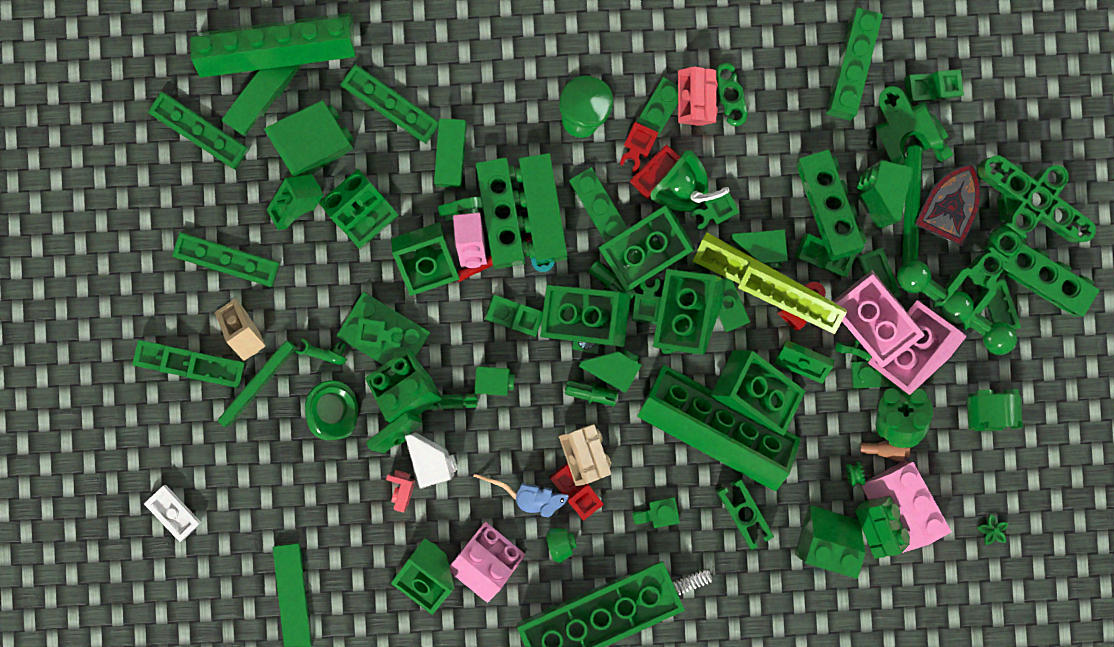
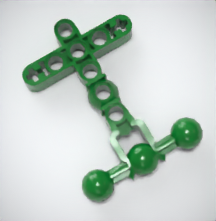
M992 156L983 159L979 163L977 172L985 182L1008 197L1015 204L1006 215L1005 222L1001 223L1000 227L995 228L990 233L987 247L982 249L984 252L975 257L966 268L957 269L944 288L931 279L929 267L919 260H909L900 266L897 280L903 290L909 293L923 292L934 300L933 308L940 307L941 314L946 321L952 324H963L964 330L971 327L983 336L984 345L989 352L995 355H1004L1012 351L1016 346L1017 333L1015 329L1006 322L992 323L979 314L996 294L994 284L1004 269V263H1008L1010 258L1019 253L1022 239H1026V233L1031 231L1039 221L1071 243L1090 241L1096 233V227L1090 219L1058 197L1068 181V173L1064 167L1053 165L1042 168L1032 178L1004 157ZM990 164H995L994 170L996 173H991L992 167L989 166ZM1050 171L1056 175L1054 185L1048 181ZM1013 177L1019 181L1017 191L1010 187V180ZM1034 193H1037L1041 198L1038 206L1032 203V195ZM1056 208L1062 213V218L1059 222L1053 217ZM1019 214L1025 219V224L1022 228L1016 225V217ZM1074 226H1081V228L1078 230ZM1003 236H1006L1009 240V246L1006 250L1000 246V239ZM987 257L993 260V268L989 272L984 268V261ZM967 276L972 279L974 284L982 288V292L974 303L967 293L956 291Z

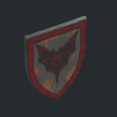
M973 164L954 169L933 186L914 225L959 246H963L976 219L981 201L980 182Z

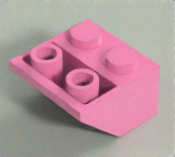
M484 522L449 568L455 577L488 603L501 590L526 554L487 522Z

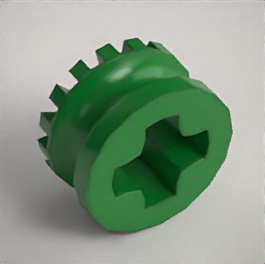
M856 462L855 466L846 464L847 478L851 487H855L857 483L861 486L865 485V474H862L864 470L860 462Z

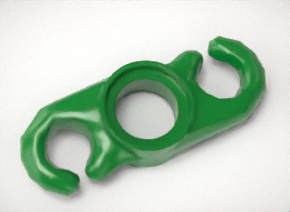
M721 63L716 67L719 100L724 105V112L727 116L735 109L740 110L741 117L738 120H734L731 117L727 118V123L731 126H740L746 122L748 116L743 89L738 84L735 73L727 80L721 77L722 70L728 69L731 72L735 70V66L731 63ZM730 87L736 89L738 92L737 100H726L724 97L725 89Z

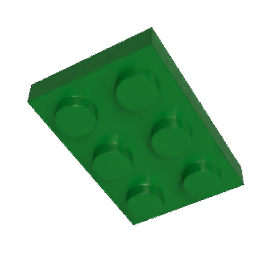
M363 292L336 337L384 365L406 349L416 358L431 332ZM359 318L386 322L385 330L393 327L403 329V333L396 332L392 335V340L395 343H401V347H392L387 341H383L382 348L355 344Z

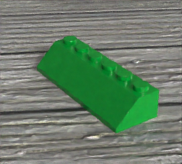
M352 12L199 32L191 37V60L200 78L356 57Z
M663 364L642 403L637 417L776 492L791 472L801 438L786 431L784 436H780L738 414L712 397L713 391Z

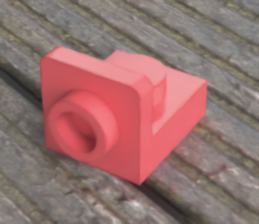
M395 470L394 474H387L386 480L401 484L400 488H395L391 502L395 503L394 510L404 513L408 509L415 480L410 479L409 473Z

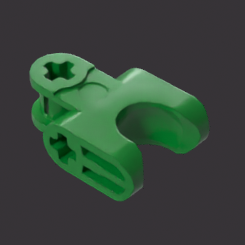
M894 86L887 87L879 95V105L887 121L877 125L876 129L892 163L903 166L907 165L904 144L908 137L914 134L924 135L928 143L936 150L945 147V141L925 102L913 107L906 93ZM892 96L899 98L896 100V106L890 104Z

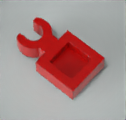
M635 122L623 146L630 151L621 157L620 165L623 166L627 159H632L635 163L632 171L636 172L640 166L639 156L642 155L647 158L658 132Z

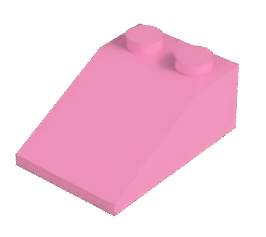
M873 270L832 301L847 310L842 322L881 368L924 336L921 329Z
M918 300L907 313L924 333V336L883 368L873 357L868 362L909 395L942 366L966 338L961 331Z

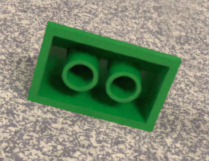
M881 160L865 170L863 174H859L856 183V189H859L858 198L877 228L883 229L901 221L913 168Z

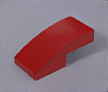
M568 462L549 476L560 492L569 496L567 501L583 521L604 505L589 484L575 485Z

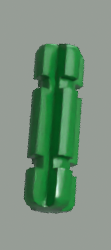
M475 393L466 394V396L462 394L441 395L442 399L428 409L434 410L438 409V407L442 409L463 408V406L475 408L478 405V397Z

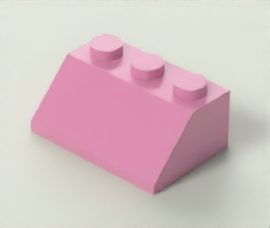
M905 460L904 463L900 462L865 481V485L861 486L868 500L891 496L893 503L899 507L900 521L903 528H906L910 535V545L902 553L929 545L951 533L914 462Z

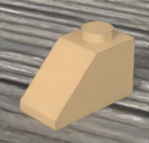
M237 298L215 312L226 342L244 361L265 347L259 330Z

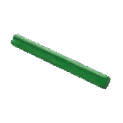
M918 145L907 147L906 166L913 168L904 205L902 265L909 260H918L919 227L914 225L920 213L922 147Z

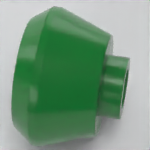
M550 528L547 531L546 538L553 561L562 563L574 554L573 549L577 548L573 532L568 533L567 529Z

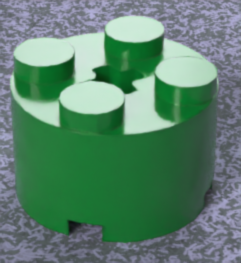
M900 387L886 390L879 402L875 421L876 430L881 438L883 436L889 441L890 445L898 448H911L919 444L928 434L933 417V407L927 397V393L922 389H916L909 395Z
M1018 389L1003 390L1000 393H993V390H977V393L968 394L966 398L968 430L1001 431L1007 427H1011V430L1023 428L1022 401Z

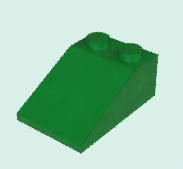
M667 205L599 247L626 292L696 249L672 209Z
M667 269L652 347L704 355L722 306L726 281L717 275Z
M546 285L540 337L624 347L631 295L613 291Z
M733 350L711 396L738 414L780 436H784L805 390L754 351Z

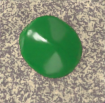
M587 75L578 76L570 80L563 88L559 101V110L565 130L570 135L578 138L592 135L607 120L613 107V95L608 85L599 78Z
M331 380L318 383L310 390L305 401V416L310 431L316 437L326 441L343 439L352 434L358 419V404L356 396L350 387L340 381Z

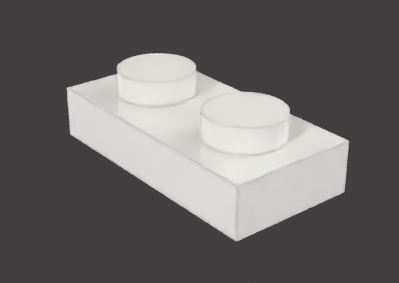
M167 485L162 486L144 503L179 542L183 541L201 524V521Z

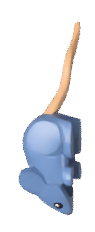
M478 474L473 475L504 488L516 500L517 505L523 511L529 513L540 512L543 517H550L555 510L565 504L569 497L567 494L562 493L552 494L553 488L544 487V489H539L540 486L522 483L520 489L515 492L503 482Z

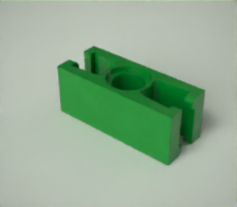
M439 118L434 177L436 187L462 189L467 132L466 120Z
M737 477L730 484L731 486L735 485L738 487L743 497L741 501L732 505L725 495L729 492L727 487H720L715 491L745 543L753 550L758 547L755 538L751 540L747 527L757 522L764 531L762 535L765 542L774 538V535L744 483ZM742 507H749L751 509V515L746 520H740L738 517V512Z

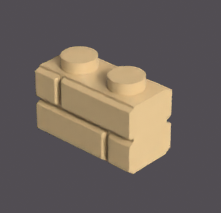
M595 424L559 436L576 486L588 484L611 475V461L608 455L604 453L601 445L602 435L596 429Z

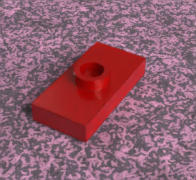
M666 144L630 180V183L649 200L651 198V191L679 156Z

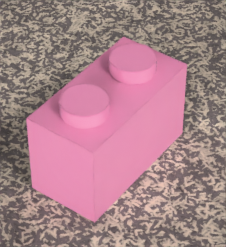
M480 213L454 215L455 243L461 267L477 268L480 265L487 264L485 237Z

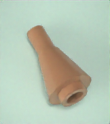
M887 440L878 443H861V453L878 454L879 456L903 463L905 457L910 458V448L894 447Z

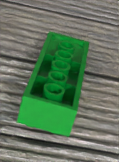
M661 561L598 586L517 622V629L525 647H606L685 611L664 562Z

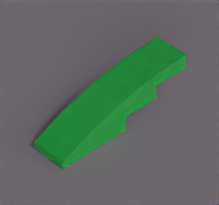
M303 64L259 70L230 107L222 121L243 136H246L259 116L263 117L275 98L282 95Z
M138 339L132 366L239 388L244 362Z

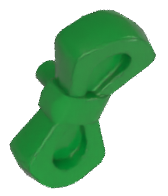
M855 340L854 345L842 341H837L835 345V351L858 355L867 361H870L872 358L866 349L859 348L860 342L858 340Z

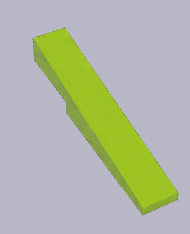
M709 233L705 234L693 259V262L739 283V289L833 334L836 333L847 312L845 308Z

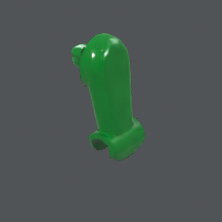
M301 338V341L306 345L305 350L295 349L297 354L312 356L338 365H343L347 361V358L342 356L346 348L345 343L341 346L342 341L338 342L333 351L314 347L311 342Z

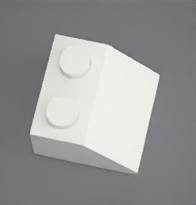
M416 432L405 436L420 488L451 480L454 477V472L457 470L454 455L449 456L448 450Z

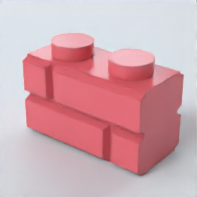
M701 67L678 70V123L697 126L716 123V116L718 114L716 106V90L718 87L716 70Z

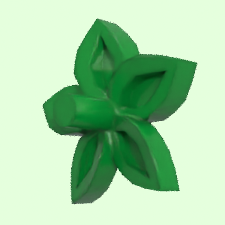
M989 514L987 519L988 525L976 527L980 532L985 533V545H990L995 540L1006 543V537L1002 531L1007 528L1009 523H997L996 518Z

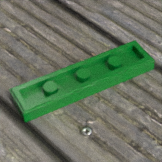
M354 64L340 84L341 87L425 145L439 127V121L356 64Z
M161 91L147 112L234 170L238 168L250 150L163 91Z
M179 232L172 257L272 288L281 264Z
M285 341L218 418V422L223 427H229L234 423L291 357L298 346L292 341Z
M300 543L273 546L284 647H312Z

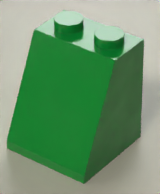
M323 100L264 128L293 176L314 174L354 149L350 143L354 139L346 126L341 129L337 122L340 116L332 104L327 106Z
M809 505L795 555L807 564L858 579L866 553L859 520Z

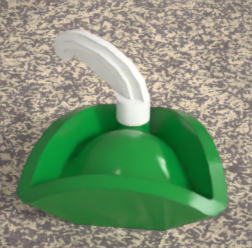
M686 150L658 181L650 195L653 201L662 206L667 205L670 209L688 212L699 209L705 201L721 197L730 190L728 187H724L720 191L708 193V178L701 161L692 151Z

